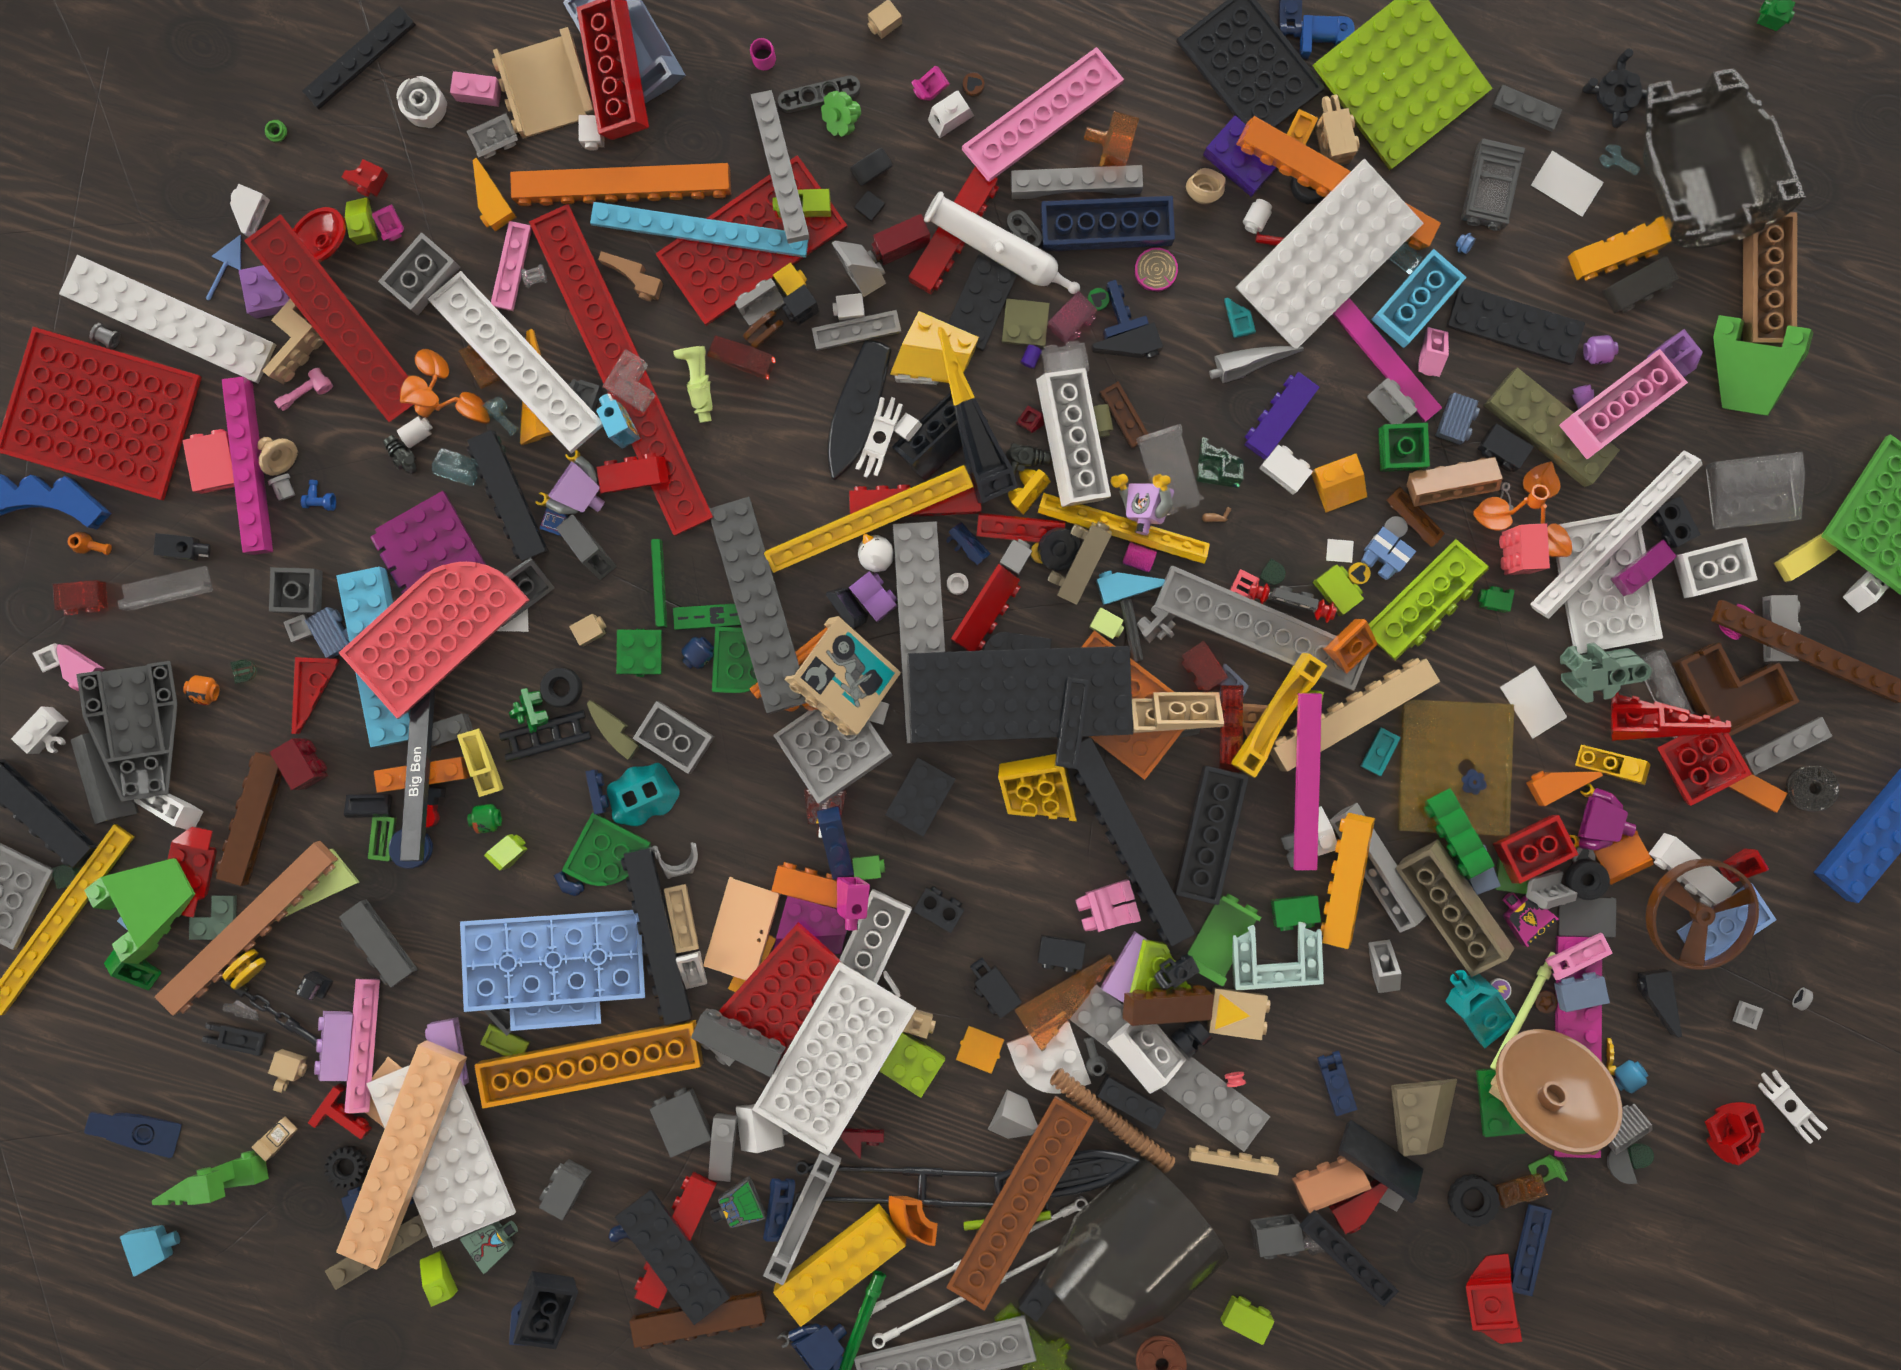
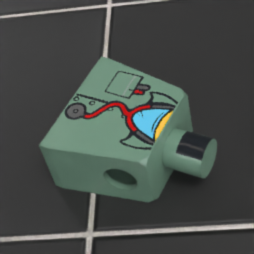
M497 1221L465 1234L460 1241L481 1272L485 1274L514 1245L510 1237L518 1232V1228L513 1221H509L504 1226Z

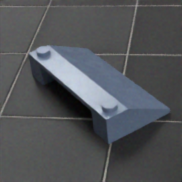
M565 0L563 2L579 31L580 26L576 7L595 0ZM625 0L628 4L644 101L647 103L671 89L686 75L643 1Z

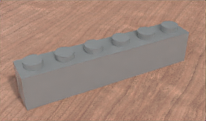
M1358 803L1341 810L1329 820L1340 839L1343 833L1339 831L1342 818L1345 819L1348 813L1365 816ZM1373 828L1364 877L1399 932H1403L1417 926L1428 914L1395 869L1397 864Z

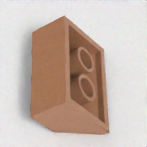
M1339 1156L1337 1161L1330 1164L1329 1162L1317 1165V1169L1310 1172L1309 1170L1301 1171L1296 1174L1297 1177L1292 1178L1301 1203L1309 1213L1372 1189L1364 1171L1342 1156Z

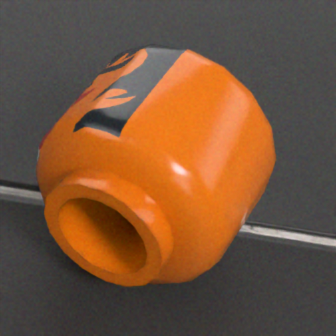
M199 675L191 677L189 681L185 682L183 692L186 694L188 701L201 705H210L213 701H216L220 691L219 685L216 684L213 678Z

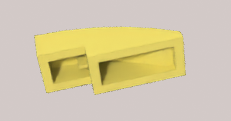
M1822 534L1789 552L1787 556L1776 561L1774 565L1785 582L1792 581L1827 559L1839 549L1822 538Z
M480 729L457 735L470 777H473L479 797L504 789Z

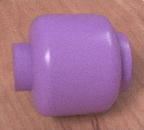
M1609 335L1592 336L1583 345L1584 358L1592 365L1610 363L1613 361L1614 356L1618 354V344Z

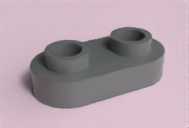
M1021 210L1012 211L1007 217L1008 229L1012 234L1028 242V237H1033L1035 241L1030 244L1039 247L1042 242V234L1025 212ZM1020 220L1022 224L1015 226L1013 222Z

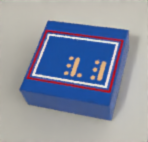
M546 508L539 529L561 536L556 527L564 519L568 518V515L559 514Z

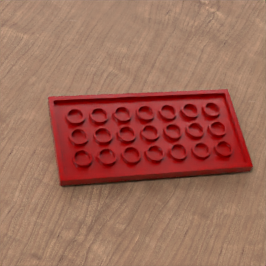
M797 155L792 158L790 163L797 190L821 189ZM770 174L706 218L784 230L782 218L778 217L777 211H773V197H776ZM832 203L831 217H805L810 238L806 256L848 228ZM679 238L656 253L660 262L705 326L736 306L735 301H737L741 294L744 292L749 293L763 280H769L770 278L773 280V274L790 262L792 265H795L805 258Z

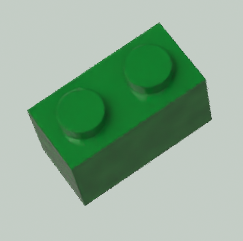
M1317 895L1271 899L1273 923L1275 927H1280L1281 931L1294 929L1293 926L1298 925V922L1305 923V928L1315 927V923L1321 922Z

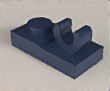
M962 522L949 531L951 536L947 538L946 542L949 543L953 539L956 540L958 545L954 550L958 551L963 548L967 557L977 565L991 554Z

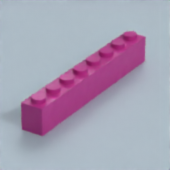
M245 377L222 379L242 552L250 555L273 552L264 472L259 465L261 450L258 449V441L260 439L253 382Z

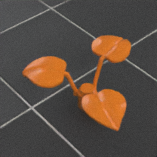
M423 348L415 355V364L422 373L432 376V381L428 387L422 378L409 376L401 387L400 402L414 404L415 411L422 417H429L434 410L439 411L441 408L457 402L455 407L463 416L488 424L490 418L487 407L483 400L473 393L462 392L459 398L454 397L439 404V398L432 389L437 381V377L442 379L448 377L449 366L441 355L432 350Z
M1552 461L1534 467L1525 475L1523 487L1530 494L1513 510L1509 511V504L1499 497H1490L1482 501L1474 510V516L1478 522L1491 530H1505L1513 523L1511 515L1516 513L1525 504H1528L1533 509L1541 508V524H1545V509L1547 507L1545 502L1547 498L1556 496L1560 490V481ZM1550 524L1547 527L1549 556H1570L1572 554V543L1567 531L1558 524Z

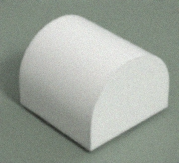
M56 643L33 653L43 673L60 665L56 649L58 644Z

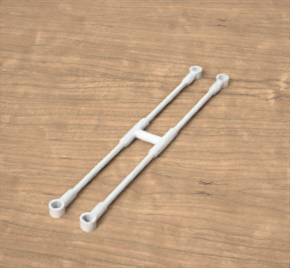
M1082 1196L1077 1197L1074 1203L1052 1215V1220H1044L1034 1224L1030 1232L1060 1217L1064 1218L1076 1211H1085L1088 1207L1087 1200ZM1078 1201H1084L1085 1205L1078 1207L1077 1203ZM1092 1224L1087 1231L1073 1237V1240L1006 1273L1000 1284L1006 1282V1279L1075 1244L1079 1245L1091 1238L1098 1239L1102 1233L1100 1226ZM1094 1228L1099 1230L1096 1235L1091 1234V1230ZM961 1260L954 1263L953 1266L886 1300L882 1299L876 1302L872 1314L886 1308V1305L955 1271ZM960 1296L899 1328L895 1327L883 1334L876 1333L873 1336L872 1344L875 1348L880 1349L884 1347L887 1341L899 1336L903 1331L966 1299ZM881 1338L883 1342L881 1344H877L875 1342V1339Z

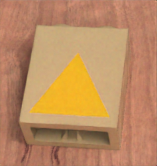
M1212 986V994H1214L1212 1020H1208L1206 1030L1214 1034L1262 1040V1035H1266L1267 1022L1264 1021L1265 1013H1269L1270 1000H1267L1268 996L1263 993Z

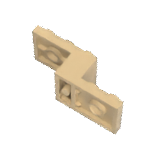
M291 299L271 320L291 338L262 370L266 375L282 384L294 377L296 369L304 365L308 361L310 353L314 349H318L324 341Z

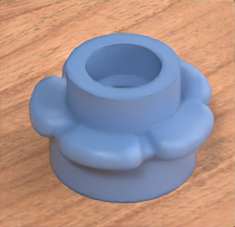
M1471 233L1467 235L1462 234L1458 239L1456 246L1459 253L1462 251L1467 254L1472 248L1476 238L1472 237Z

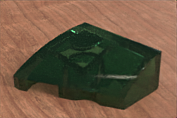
M1202 437L1196 481L1239 488L1243 481L1244 461L1237 456L1230 455L1222 447L1217 449L1207 443L1209 439Z

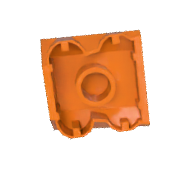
M1635 831L1633 837L1622 834L1620 842L1614 841L1610 847L1593 850L1596 861L1604 866L1609 874L1610 885L1653 865V859L1650 857L1637 831Z

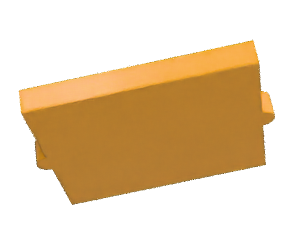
M968 1026L964 1039L960 1041L961 1047L956 1060L992 1074L995 1063L1000 1058L999 1053L1004 1039Z

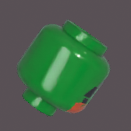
M493 804L474 806L471 814H468L467 817L469 827H473L476 833L495 832L498 826L502 824L501 811Z

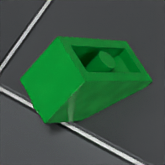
M115 950L111 952L104 962L110 976L148 991L161 975V971L145 959L139 964L121 963Z

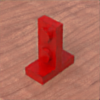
M340 1083L332 1088L308 1124L316 1128L329 1116L359 1139H362L368 1135L372 1127L368 1125V1121L363 1117H356L352 1113H346L345 1104L337 1103L346 1091V1087Z

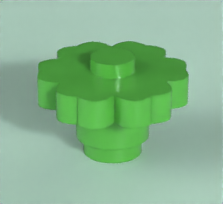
M844 91L829 92L824 97L825 105L821 107L822 119L827 122V130L834 136L850 135L855 129L854 123L861 115L860 105L856 101H852L851 97Z

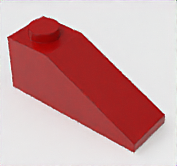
M1375 1179L1369 1182L1372 1189L1329 1205L1332 1214L1345 1234L1355 1233L1361 1228V1225L1367 1221L1388 1187Z

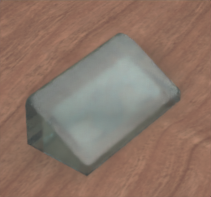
M1405 242L1389 257L1391 261L1408 274L1413 272L1423 258L1421 254Z
M440 448L432 463L434 474L469 486H474L478 476L476 459Z

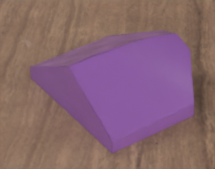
M1683 329L1661 344L1647 358L1660 349L1680 374L1685 377L1697 368L1703 351L1687 331Z

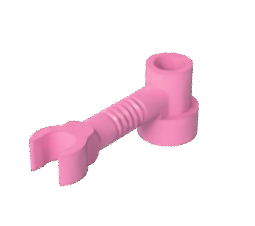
M315 368L308 373L310 379L302 384V386L289 394L277 398L274 402L278 408L284 411L296 399L312 388L321 395L330 391L333 384L328 377L323 375L319 368Z

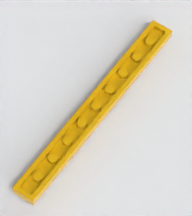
M965 465L766 550L764 555L769 562L772 572H777L972 488L973 483Z
M118 824L112 826L0 979V1016L6 1014L89 899L84 890L100 877L107 876L135 838Z

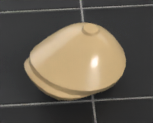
M1202 168L1188 179L1186 190L1189 196L1197 203L1210 204L1223 195L1226 179L1217 171Z

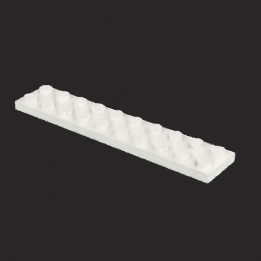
M79 255L76 256L59 293L64 297L258 384L264 373L262 370L268 364L276 347V344Z
M461 271L428 298L429 302L571 454L603 427L600 418Z

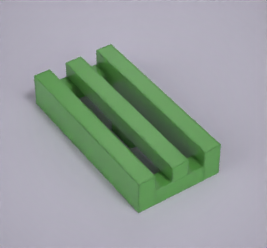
M396 817L372 818L368 859L392 861L389 855V842L395 834ZM379 821H382L379 853L375 855ZM390 822V823H389V831H388V840H387L386 856H384L385 840H386V832H387V823Z

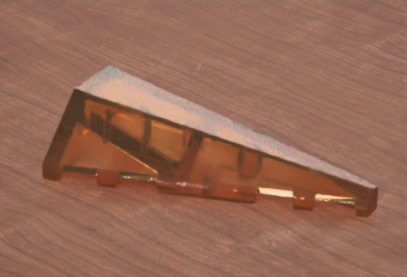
M1111 955L1104 957L1015 1009L1023 1025L1041 1051L1047 1048L1046 1045L1060 1032L1059 1029L1067 1019H1070L1082 1005L1097 982L1103 979V975L1110 966L1115 964Z

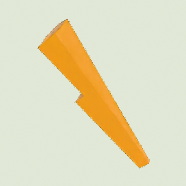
M533 329L526 331V341L541 356L535 332ZM522 401L520 444L525 445L553 435Z

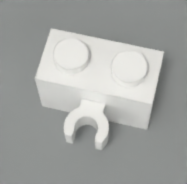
M40 707L11 739L27 754H39L45 747L50 753H57L58 750L54 748V742L57 741L60 745H64L66 742L62 737H56V735L69 721L54 707Z

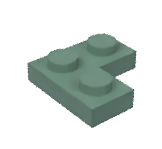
M213 895L211 917L189 918V940H214L236 918L237 895Z

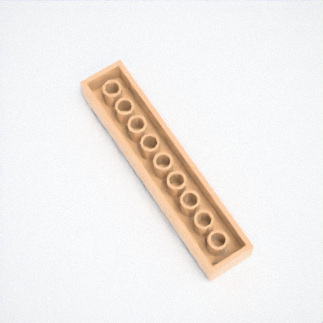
M428 1040L418 1044L336 1253L376 1270L386 1263L466 1062V1056Z

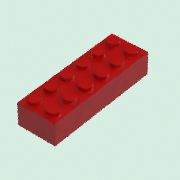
M595 0L576 7L598 134L614 140L649 128L627 1Z

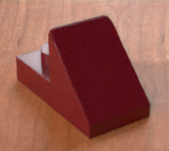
M845 1128L840 1138L861 1159L862 1142H866V1145L878 1146L879 1143L884 1142V1129Z

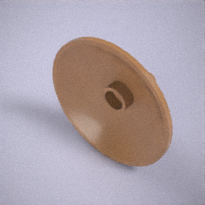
M1545 1029L1523 1031L1512 1037L1504 1045L1496 1063L1498 1090L1503 1103L1513 1119L1531 1137L1551 1149L1572 1155H1595L1616 1137L1622 1122L1621 1097L1615 1081L1605 1065L1588 1048L1567 1035Z

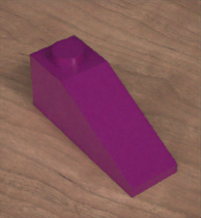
M1663 539L1610 580L1623 596L1633 594L1655 577L1677 556Z

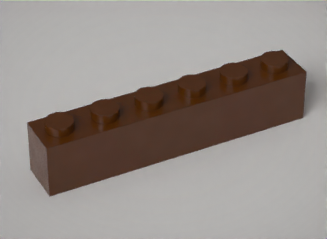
M255 752V755L249 761L250 771L242 783L244 790L242 796L236 802L235 808L237 812L235 818L229 824L230 834L222 847V851H224L222 860H219L216 866V879L238 886L249 885L283 776L271 754L264 752Z
M760 1290L731 1296L730 1299L695 1325H693L680 1306L633 1315L629 1322L634 1348L648 1349L657 1343L669 1345L675 1343L678 1339L684 1338L685 1341H690L703 1334L710 1337L719 1334V1331L728 1330V1332H735L744 1326H749L750 1328L760 1327L762 1323H765L767 1314L763 1292Z

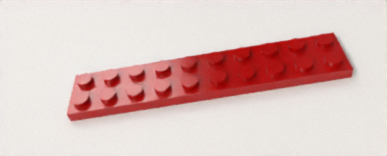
M281 214L244 240L388 422L413 405L400 402L401 387L409 376Z

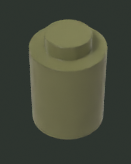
M1108 404L1093 406L1099 438L1110 436L1109 432L1113 431V425Z

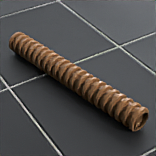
M1063 1068L1055 1071L1050 1079L1052 1086L1055 1085L1057 1090L1061 1089L1060 1092L1062 1094L1066 1093L1067 1098L1071 1097L1072 1102H1077V1106H1082V1110H1087L1089 1115L1092 1114V1117L1098 1119L1099 1123H1103L1105 1128L1108 1127L1110 1132L1114 1131L1113 1134L1115 1136L1119 1135L1120 1140H1124V1143L1129 1144L1130 1148H1135V1152H1140V1156H1145V1159L1150 1161L1152 1165H1156L1157 1169H1161L1163 1174L1172 1169L1175 1164L1174 1156H1170V1153L1165 1152L1164 1148H1159V1144H1154L1152 1139L1149 1140L1147 1135H1144L1142 1131H1138L1137 1127H1133L1131 1122L1128 1123L1126 1118L1122 1119L1123 1116L1121 1114L1117 1115L1116 1110L1112 1111L1111 1106H1107L1106 1102H1101V1098H1096V1094H1091V1091L1085 1089L1084 1085H1080L1079 1081H1075L1073 1076L1069 1077L1070 1074L1068 1072L1064 1073Z

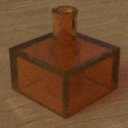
M1114 111L1109 130H1106V132L1087 126L1083 140L1098 143L1104 147L1099 166H1126L1139 118Z

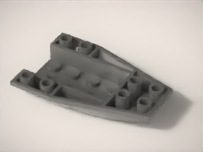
M171 661L103 672L93 671L76 674L83 718L121 802L169 794L178 705Z

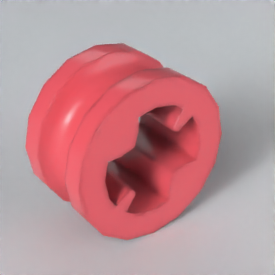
M1242 1071L1224 1075L1225 1079H1228L1227 1087H1237L1246 1084V1081L1243 1080L1244 1072Z

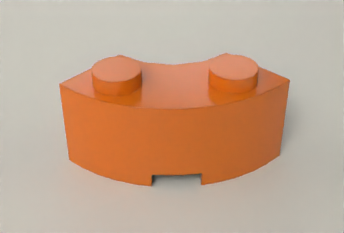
M889 1196V1212L897 1230L906 1238L935 1246L937 1223L931 1222L925 1217L922 1201L908 1196Z

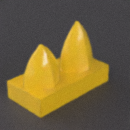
M1032 469L1019 471L1020 479L1025 485L1024 488L1018 487L1008 492L1011 503L1023 515L1051 482L1040 469L1037 471Z

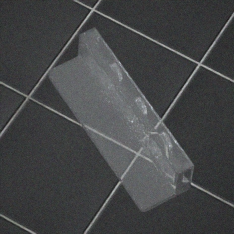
M202 566L122 585L124 599L118 600V606L121 610L129 611L212 592L208 567Z

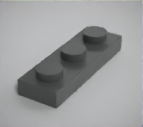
M1505 85L1500 87L1492 106L1550 132L1555 129L1562 112L1560 108Z

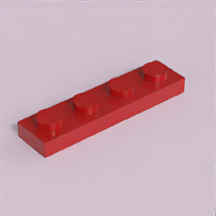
M979 513L976 536L1040 542L1042 536L1049 530L1057 527L1065 528V521Z

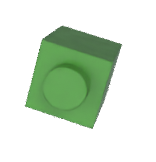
M879 855L854 857L852 859L854 877H859L862 880L881 878V873L885 872L884 859L880 860Z

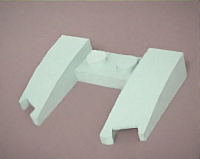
M1298 922V962L1257 965L1255 926L1247 927L1249 931L1239 937L1233 935L1232 961L1233 985L1235 989L1249 990L1324 984L1322 931L1320 929H1317L1316 932L1305 928V923Z

